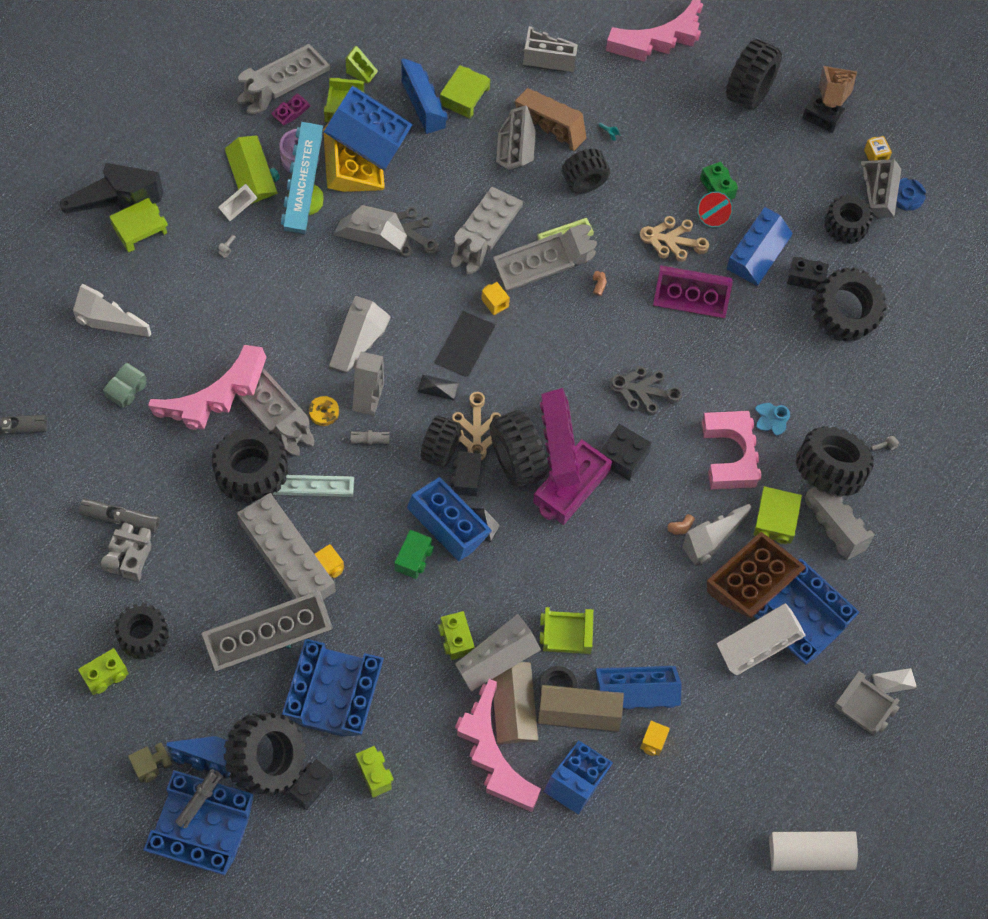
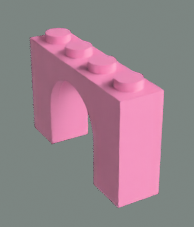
M749 411L704 413L702 419L704 438L725 437L733 439L741 446L744 454L742 459L734 463L710 465L708 471L710 490L756 488L758 481L761 480V470L757 469L759 455L758 452H755L754 448L756 446V436L752 434L754 420L750 418Z

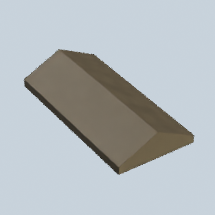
M520 662L492 679L497 682V688L493 697L497 744L538 742L531 663Z
M542 685L538 724L619 731L622 720L624 693Z

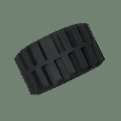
M594 148L585 149L573 154L565 161L561 169L569 189L572 192L581 194L599 188L608 180L611 174L602 152L598 149L594 150Z
M842 195L840 198H835L831 202L825 217L824 226H826V232H830L829 236L831 238L835 237L837 242L839 240L844 244L846 242H849V244H853L854 241L859 242L868 233L873 220V211L870 209V205L865 203L864 199L860 200L856 195L855 197H852V195H847V197ZM842 217H850L854 219L855 222H848L844 220Z
M437 415L426 432L421 448V460L445 468L450 462L458 444L461 432L460 423Z
M142 603L141 606L134 604V608L131 609L127 607L125 613L121 612L119 614L120 620L116 619L115 622L117 626L115 627L116 638L121 649L125 650L129 656L132 654L133 658L136 659L139 656L142 659H147V655L154 657L156 651L158 653L162 651L161 646H166V639L169 637V630L164 616L159 609L155 610L153 605L147 607L146 603ZM149 624L153 626L152 632L145 638L137 639L131 636L133 629L138 625Z

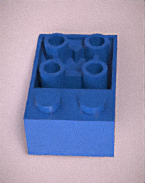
M211 736L167 742L166 744L170 756L173 758L172 760L176 763L184 764L185 762L191 764L192 768L199 771L214 769L222 775V778L223 776L229 778L231 774L226 771L225 765H227V762L224 760L223 755L226 754L224 745L225 741L228 740Z
M578 741L552 774L543 792L579 815L613 762L581 741Z

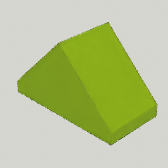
M354 46L345 58L346 73L367 84L370 83L378 72L357 46Z

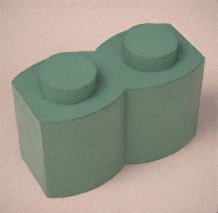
M126 363L120 368L116 376L108 382L103 392L105 397L124 408L133 402L134 395L138 391H142L145 388L147 379L144 373Z

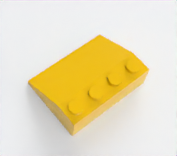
M324 133L327 188L342 192L385 189L382 169Z

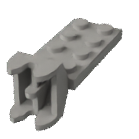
M307 44L255 72L252 68L243 71L238 77V82H244V92L239 95L237 102L238 104L253 103L247 109L248 114L260 113L267 109L272 97L276 99L329 71L330 65L310 44Z
M491 187L463 227L455 235V248L451 259L452 267L460 266L462 262H466L468 264L466 266V273H475L482 265L486 251H491L522 207L523 201Z
M585 224L570 228L563 235L562 232L493 257L506 292L574 267V264L580 265L593 259L596 254L594 249L597 246V241L589 240L590 236L587 234L591 227Z
M264 368L262 369L254 396H241L236 393L238 398L261 424L271 432V435L276 434L279 441L282 442L284 449L290 455L300 456V449L297 446L299 442H303L307 446H314V438L309 429L307 415Z

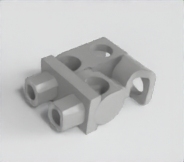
M123 523L119 530L115 529L114 536L108 547L109 553L102 558L101 567L103 571L118 575L122 574L123 578L140 582L144 563L152 547L150 542L151 530L141 528L139 534L136 535L132 534L134 527L131 524ZM121 556H125V557H124V560H123V562H122V565H121V567H120V566H119V562H120Z

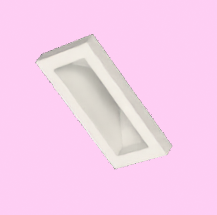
M245 184L218 208L231 221L253 203L257 197Z
M911 668L872 675L874 685L884 693L916 688Z

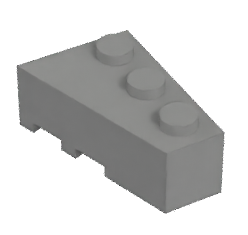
M529 26L523 65L574 72L578 45L559 37L557 39L549 37L546 32L541 34Z
M361 351L359 358H355L353 369H355L352 411L374 416L384 386L383 356Z

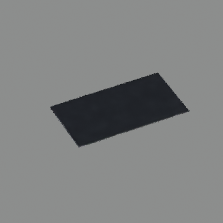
M463 311L435 363L469 377L496 324Z

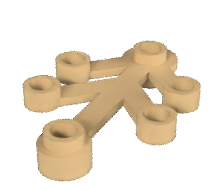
M668 216L658 226L654 228L647 226L640 231L641 240L646 244H652L660 258H667L670 248L679 262L685 261L687 252L680 249L676 244L694 247L695 252L698 254H705L709 248V242L705 238L693 240L678 237L684 232L692 230L693 223L691 220H684L680 227L667 234H662L660 232L667 228L671 229L675 225V219L672 216ZM659 241H664L667 246H662Z
M474 392L470 395V405L473 407V425L460 412L454 413L452 420L459 422L473 436V442H471L464 436L461 430V437H459L458 442H461L468 449V452L474 453L479 451L482 454L481 460L486 457V449L492 445L490 435L481 443V436L490 429L489 425L493 418L501 415L499 413L491 414L490 419L481 426V407L485 403V397L481 392Z

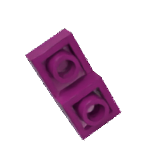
M297 93L289 102H282L271 115L284 126L298 118L311 106Z

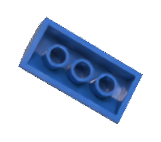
M401 59V81L425 133L428 134L446 128L447 113L445 110L442 111L441 101L439 97L435 96V89L433 84H430L428 81L427 71H423L421 64Z
M764 207L730 256L726 269L758 286L793 234L783 218Z
M440 477L411 495L407 509L458 562L470 555L492 531Z
M676 666L595 669L597 690L624 693L623 708L633 709L635 707L650 709L657 706L672 708L681 706L682 683Z

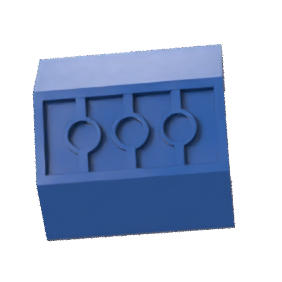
M352 86L325 128L324 133L385 171L413 124L355 86Z
M800 558L798 561L805 565L806 568L756 613L754 617L758 620L786 603L806 635L787 646V648L806 665L818 657L860 612Z
M305 639L282 715L287 716L290 720L303 727L339 736L362 735L384 658L364 653L363 658L328 650L325 648V643Z
M174 770L166 789L168 797L155 831H150L144 851L225 876L235 860L245 832L254 794L217 783L212 790L213 794L211 797H207L188 827L183 828V825L180 827L175 820L197 791L196 787L198 784L202 783L204 779Z

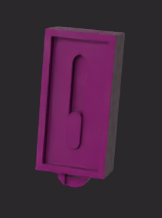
M582 439L575 446L581 483L558 489L556 482H552L549 476L534 493L533 503L539 507V513L547 520L556 519L562 525L570 519L611 470L612 461Z

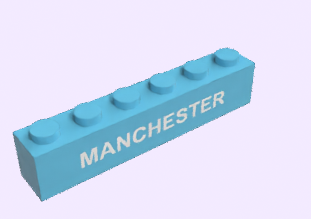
M301 122V127H297L296 138H299L298 145L294 144L293 148L295 162H291L290 172L293 174L292 179H288L287 190H290L289 197L285 196L284 207L287 209L286 214H282L281 225H284V231L306 234L323 125Z

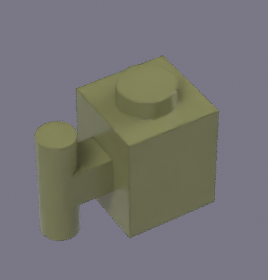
M162 742L154 746L157 753L151 755L148 747H145L128 756L141 783L151 782L156 779L157 775L160 774L156 766L157 764L162 762L165 768L172 766V762Z

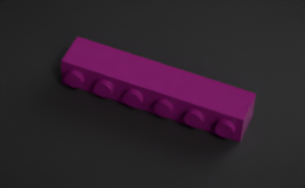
M563 388L541 394L542 402H540V408L542 413H544L541 416L544 427L546 426V429H543L545 439L548 440L545 446L547 453L550 454L547 460L549 467L552 468L549 471L551 481L556 482L558 489L581 483L569 403Z

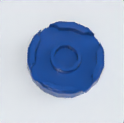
M900 179L896 206L903 210H915L922 206L926 195L923 185L914 179Z

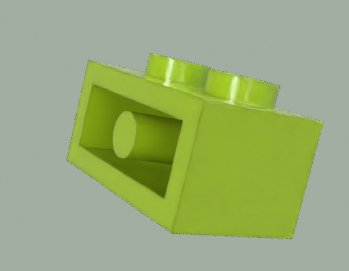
M464 611L440 618L438 630L440 636L445 638V643H443L445 654H449L451 660L463 658L475 648Z
M114 648L78 669L92 695L104 692L108 686L123 681L126 675L129 674Z
M375 746L356 753V762L372 798L392 790L391 781H393L390 770H385L383 763L385 759L381 750L377 752Z

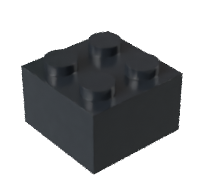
M618 424L600 450V453L612 461L611 470L630 481L649 454L652 442Z

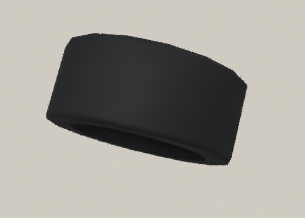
M550 667L540 678L539 693L541 696L542 685H546L547 681L553 676H562L569 681L570 688H577L576 676L566 667Z

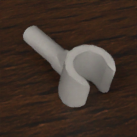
M231 235L225 244L221 243L219 245V254L224 258L231 252L229 245L236 238L234 235Z
M890 436L884 442L871 446V449L874 451L888 446L891 450H894L899 446V441L894 436Z

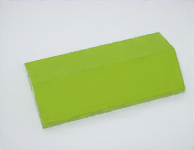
M258 136L238 137L224 148L238 190L246 184L257 197L253 203L278 194Z

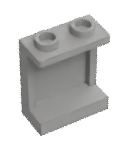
M859 671L836 702L834 708L875 736L878 731L882 733L888 725L886 722L888 716L893 717L900 708L897 706L900 700L891 698L865 679L866 675Z

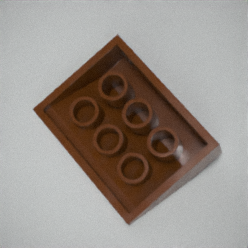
M760 532L707 580V593L720 604L752 618L796 578L806 566L764 533Z

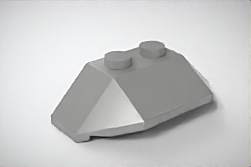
M526 105L511 110L508 114L509 117L505 120L498 133L496 162L507 170L523 166L534 160L536 131Z
M364 205L342 218L334 232V236L401 252L407 239V235L396 213Z

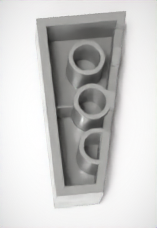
M816 487L809 489L805 496V502L816 514L817 521L825 527L828 537L837 545L840 555L849 560L866 551L874 534L871 530L867 532L864 529L865 523L860 518L856 519L853 516V509L849 505L842 503V497L835 494L829 495L825 491L821 492Z
M517 614L455 665L469 689L473 691L488 682L489 679L495 678L541 649L531 630L520 615Z

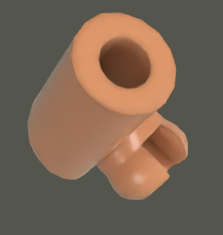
M595 271L593 280L597 281L593 293L602 296L607 283L604 272Z
M687 514L682 522L669 523L667 529L675 535L686 534L695 518Z

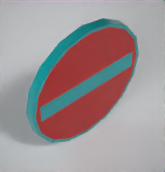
M710 192L700 199L697 206V214L705 225L720 227L730 219L732 203L725 194Z

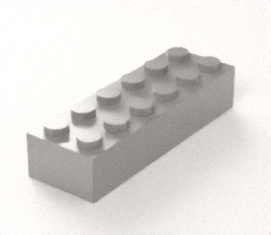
M271 493L237 513L240 525L292 599L320 590L322 599H325L336 592L335 582Z
M320 590L204 631L202 635L215 671L329 631L333 627Z

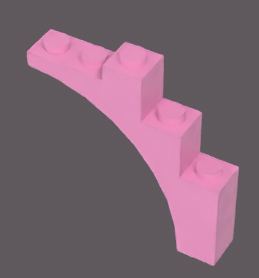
M692 0L688 8L676 19L652 29L624 30L612 27L607 40L606 51L645 62L647 55L650 56L652 50L669 54L671 48H675L676 42L693 47L695 40L698 41L701 31L698 30L700 23H697L699 19L697 13H701L703 3H700L701 0Z
M244 345L233 366L218 381L195 394L182 398L167 400L150 399L148 404L150 410L156 417H171L175 420H183L189 429L204 430L211 410L217 413H229L236 393L241 396H254L266 360L263 348Z
M489 679L488 683L483 684L479 693L481 699L479 703H474L471 710L473 715L465 712L463 718L459 717L455 726L458 729L457 736L478 744V746H473L470 753L472 764L493 773L488 774L484 783L487 786L486 793L532 812L540 795L541 788L531 784L516 773L503 758L496 744L491 727L490 713L497 682Z

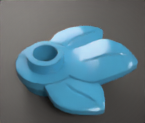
M763 403L756 406V411L761 415L756 425L757 429L762 431L772 430L776 436L786 430V422L790 418V411L786 406H774L771 403Z

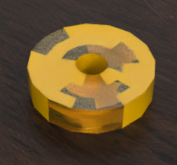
M320 396L311 402L309 416L315 424L328 426L338 419L339 406L333 398Z

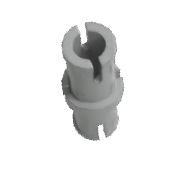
M368 430V432L351 431V444H389V432H372V430Z

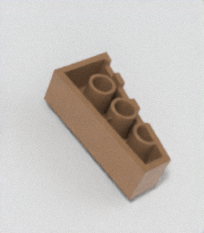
M823 66L819 82L823 103L828 107L841 106L853 91L857 72Z
M529 88L515 100L516 108L525 105L528 107L534 125L538 123L547 134L551 132L557 136L556 140L563 143L565 141L568 143L571 150L575 151L586 139L583 113L579 110L572 109Z

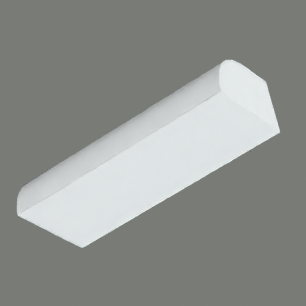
M785 603L718 642L717 645L729 670L735 675H739L806 635L794 613Z
M772 832L769 836L772 871L856 869L858 859L856 832Z

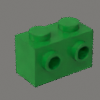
M721 161L702 168L700 180L708 193L721 192L730 200L735 199L738 190L737 183L732 180L727 167H724Z
M410 530L394 563L395 571L417 579L419 573L422 574L424 572L426 557H430L433 552L432 538Z

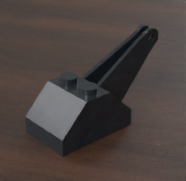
M106 163L103 170L104 178L63 198L60 201V207L63 213L68 214L118 205L121 210H124L147 198L150 199L152 204H157L161 202L163 196L159 172Z

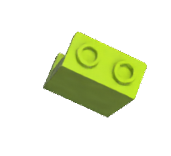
M459 65L440 94L441 106L471 119L474 114L475 105L483 93L490 89V78Z
M329 78L327 104L324 107V122L329 123L352 86L364 92V81Z
M149 198L109 216L113 229L128 253L135 250L134 243L159 231H162L163 235L167 234V221L164 216L160 217L157 205L155 203L152 204Z
M764 486L760 496V506L753 535L757 536L762 532L771 540H776L780 544H791L795 536L802 495Z
M545 607V613H541L540 625H544V632H540L539 644H543V651L591 654L593 610L585 609V613L549 611L550 607Z

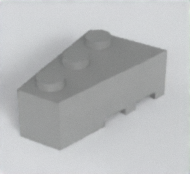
M895 159L861 161L870 208L877 218L894 217L901 175L900 166Z

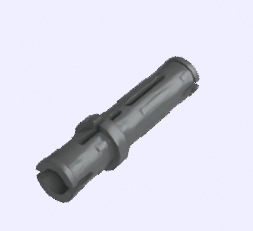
M211 769L204 781L198 784L196 787L197 791L175 820L180 827L183 825V828H187L207 797H211L213 794L212 790L222 778L218 771Z

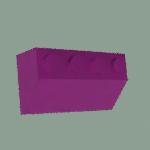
M660 265L653 305L725 318L732 288V278Z

